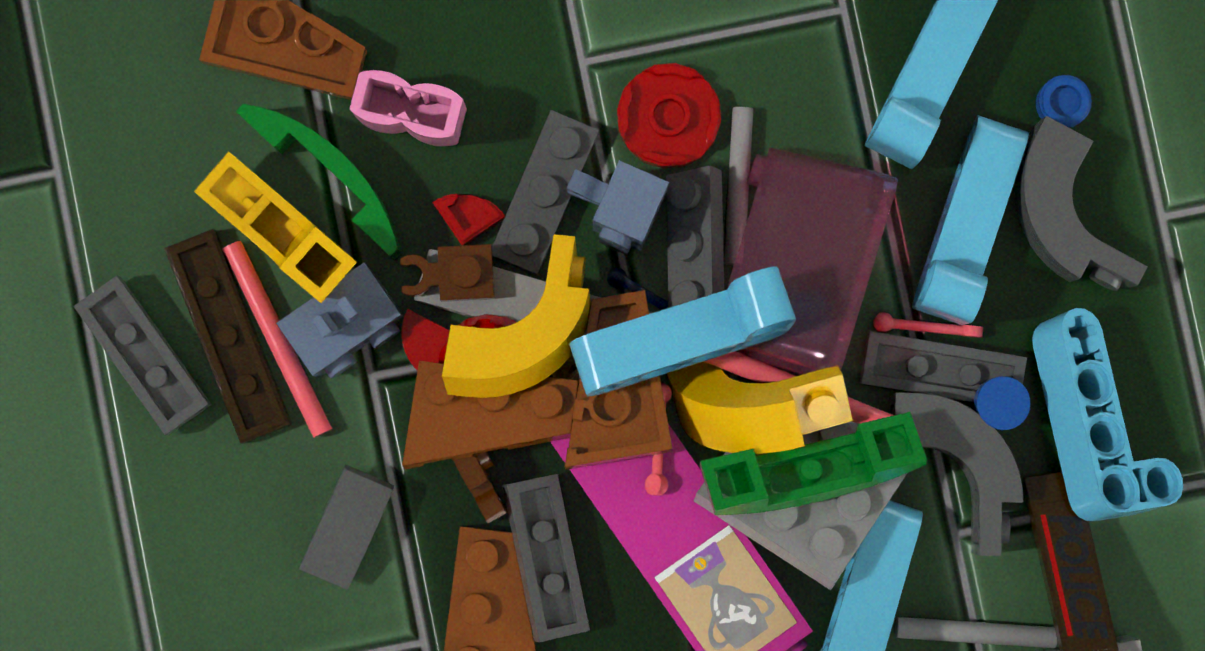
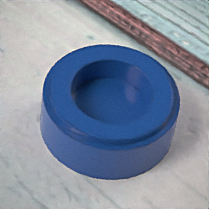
M1059 75L1050 79L1039 90L1036 97V110L1041 119L1048 116L1072 128L1087 117L1091 109V94L1086 84L1077 77Z
M1006 376L995 377L985 381L978 388L974 397V409L989 426L996 430H1009L1019 426L1028 416L1030 396L1025 386L1018 380Z

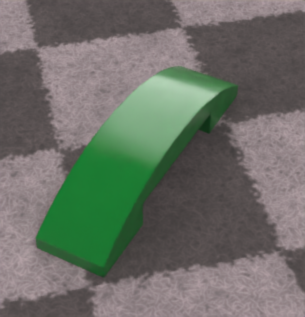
M242 104L236 110L248 124L281 154L295 140L301 143L366 204L352 221L392 259L396 260L402 254L398 235L383 202L362 173L342 152L309 127L278 112L248 104Z
M911 412L860 423L857 426L856 433L805 444L803 447L755 456L754 449L702 460L700 461V468L714 515H739L797 507L853 493L916 470L926 465L927 458Z

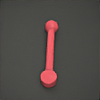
M886 312L877 314L873 320L875 329L881 333H887L891 329L983 338V327L895 319Z
M661 383L666 409V403L671 399L672 390L667 384ZM664 453L653 455L652 474L645 480V489L650 495L661 496L667 491L668 481L662 475Z

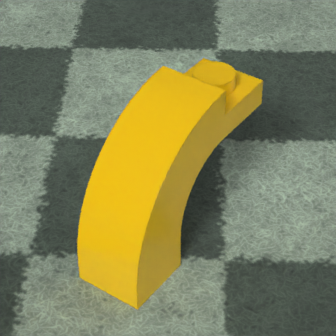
M229 151L194 190L199 197L256 244L284 273L320 303L325 300L357 263L339 245Z
M553 235L543 295L537 306L525 318L512 325L494 329L458 325L450 326L442 378L448 395L488 398L513 394L543 381L572 355L569 343L584 335L588 325L591 306L589 289L582 288L586 258L577 256L575 236Z
M704 361L667 373L677 415L683 430L695 442L714 450L736 453L754 449L755 454L791 450L805 446L803 435L853 421L843 374L838 365L770 383L739 382L729 378L721 368Z

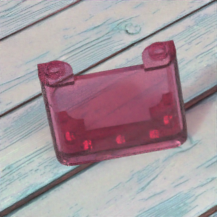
M769 147L766 156L756 154L747 182L749 185L756 186L754 200L726 290L731 282L741 276L768 267H778L796 321L786 333L736 352L796 376L823 368L839 366L841 370L898 183L897 177Z

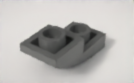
M345 464L324 509L318 527L302 558L299 570L348 590L386 508L394 485Z

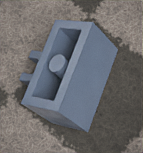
M619 160L609 184L575 169L566 189L568 194L599 206L593 218V231L600 233L599 243L628 255L631 247L639 251L642 250L666 196L669 182Z
M364 262L346 274L322 303L313 297L276 324L312 376L321 377L327 373L329 378L333 379L357 362L352 354L370 343L376 349L395 337L400 332L396 324L404 319V315L371 267Z

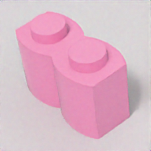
M379 70L359 73L350 105V110L363 125L372 130L388 134L407 131L423 143L443 147L458 144L467 111L463 99L449 88L429 83L411 86L401 77Z

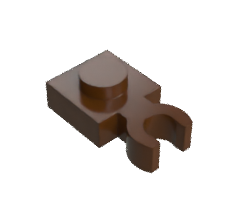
M491 244L438 247V262L429 263L419 255H407L400 258L402 267L417 266L422 270L423 274L422 280L417 285L402 286V293L407 296H421L427 293L431 287H439L441 302L495 299Z
M488 452L473 454V457L453 460L487 523L508 513L486 471L494 466Z

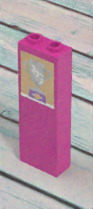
M669 424L673 452L663 454L662 475L667 478L668 488L661 496L650 495L645 489V480L652 474L653 455L569 469L695 651H802L807 647L808 643L804 637L813 632V630L748 537L694 502L696 493L705 482L702 471ZM570 438L551 441V444L564 462L566 461Z

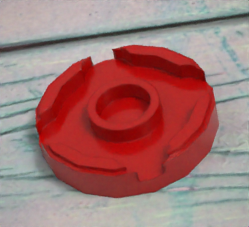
M677 63L653 65L636 75L623 89L617 108L619 133L627 149L643 163L662 169L684 167L700 159L715 142L721 123L720 101L710 83L695 69Z

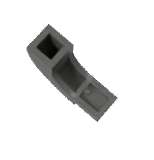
M1045 116L1036 123L1028 138L1015 178V206L1026 239L1037 256L1052 271L1068 282L1080 279L1085 269L1088 268L1092 271L1089 275L1091 280L1112 291H1118L1120 286L1124 289L1137 286L1148 266L1091 235L1080 222L1074 209L1072 197L1074 179L1093 140Z
M889 394V414L899 415L911 412L922 447L935 449L946 454L963 470L970 486L972 500L971 553L979 556H1001V544H1008L1010 540V517L1008 512H1002V502L1023 503L1020 473L1016 461L1002 436L995 428L986 424L978 413L957 401L933 394Z

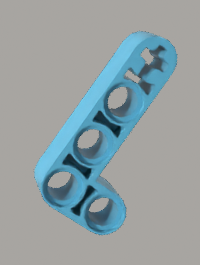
M936 0L864 146L910 169H913L921 161L940 125L941 120L939 117L998 0Z
M979 115L975 118L916 289L912 305L913 309L960 325H966L974 321L988 283V277L983 276L1027 145L1029 132Z
M773 266L737 278L731 282L727 290L583 335L571 341L569 345L586 396H595L774 339L786 333L795 323L796 317L779 269Z
M1075 308L1040 323L1033 333V349L1068 500L1072 510L1085 521H1100L1136 515L1177 502L1182 495L1183 478L1173 462L1166 458L1133 461L1099 320L1090 311L1083 308Z
M891 500L888 502L846 567L824 644L820 651H885L921 527L923 511Z

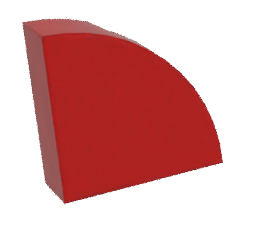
M450 194L432 202L462 246L467 245L505 218L502 211L492 202L474 195Z
M407 309L402 323V343L406 356L418 371L419 361L439 363V353L450 331Z

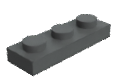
M550 110L492 246L494 258L536 276L539 275L552 245L553 235L557 233L573 196L567 193L568 190L566 188L575 169L583 172L599 135L598 129Z
M712 166L666 175V181L669 182L667 189L668 308L724 291L722 170Z
M116 275L74 305L78 314L164 435L172 434L212 405L122 277Z
M869 331L867 332L859 384L910 393L933 394L952 400L974 403V397L978 388L991 378L1006 376L1014 378L1023 384L1027 357Z
M558 474L502 485L534 642H543L590 631Z

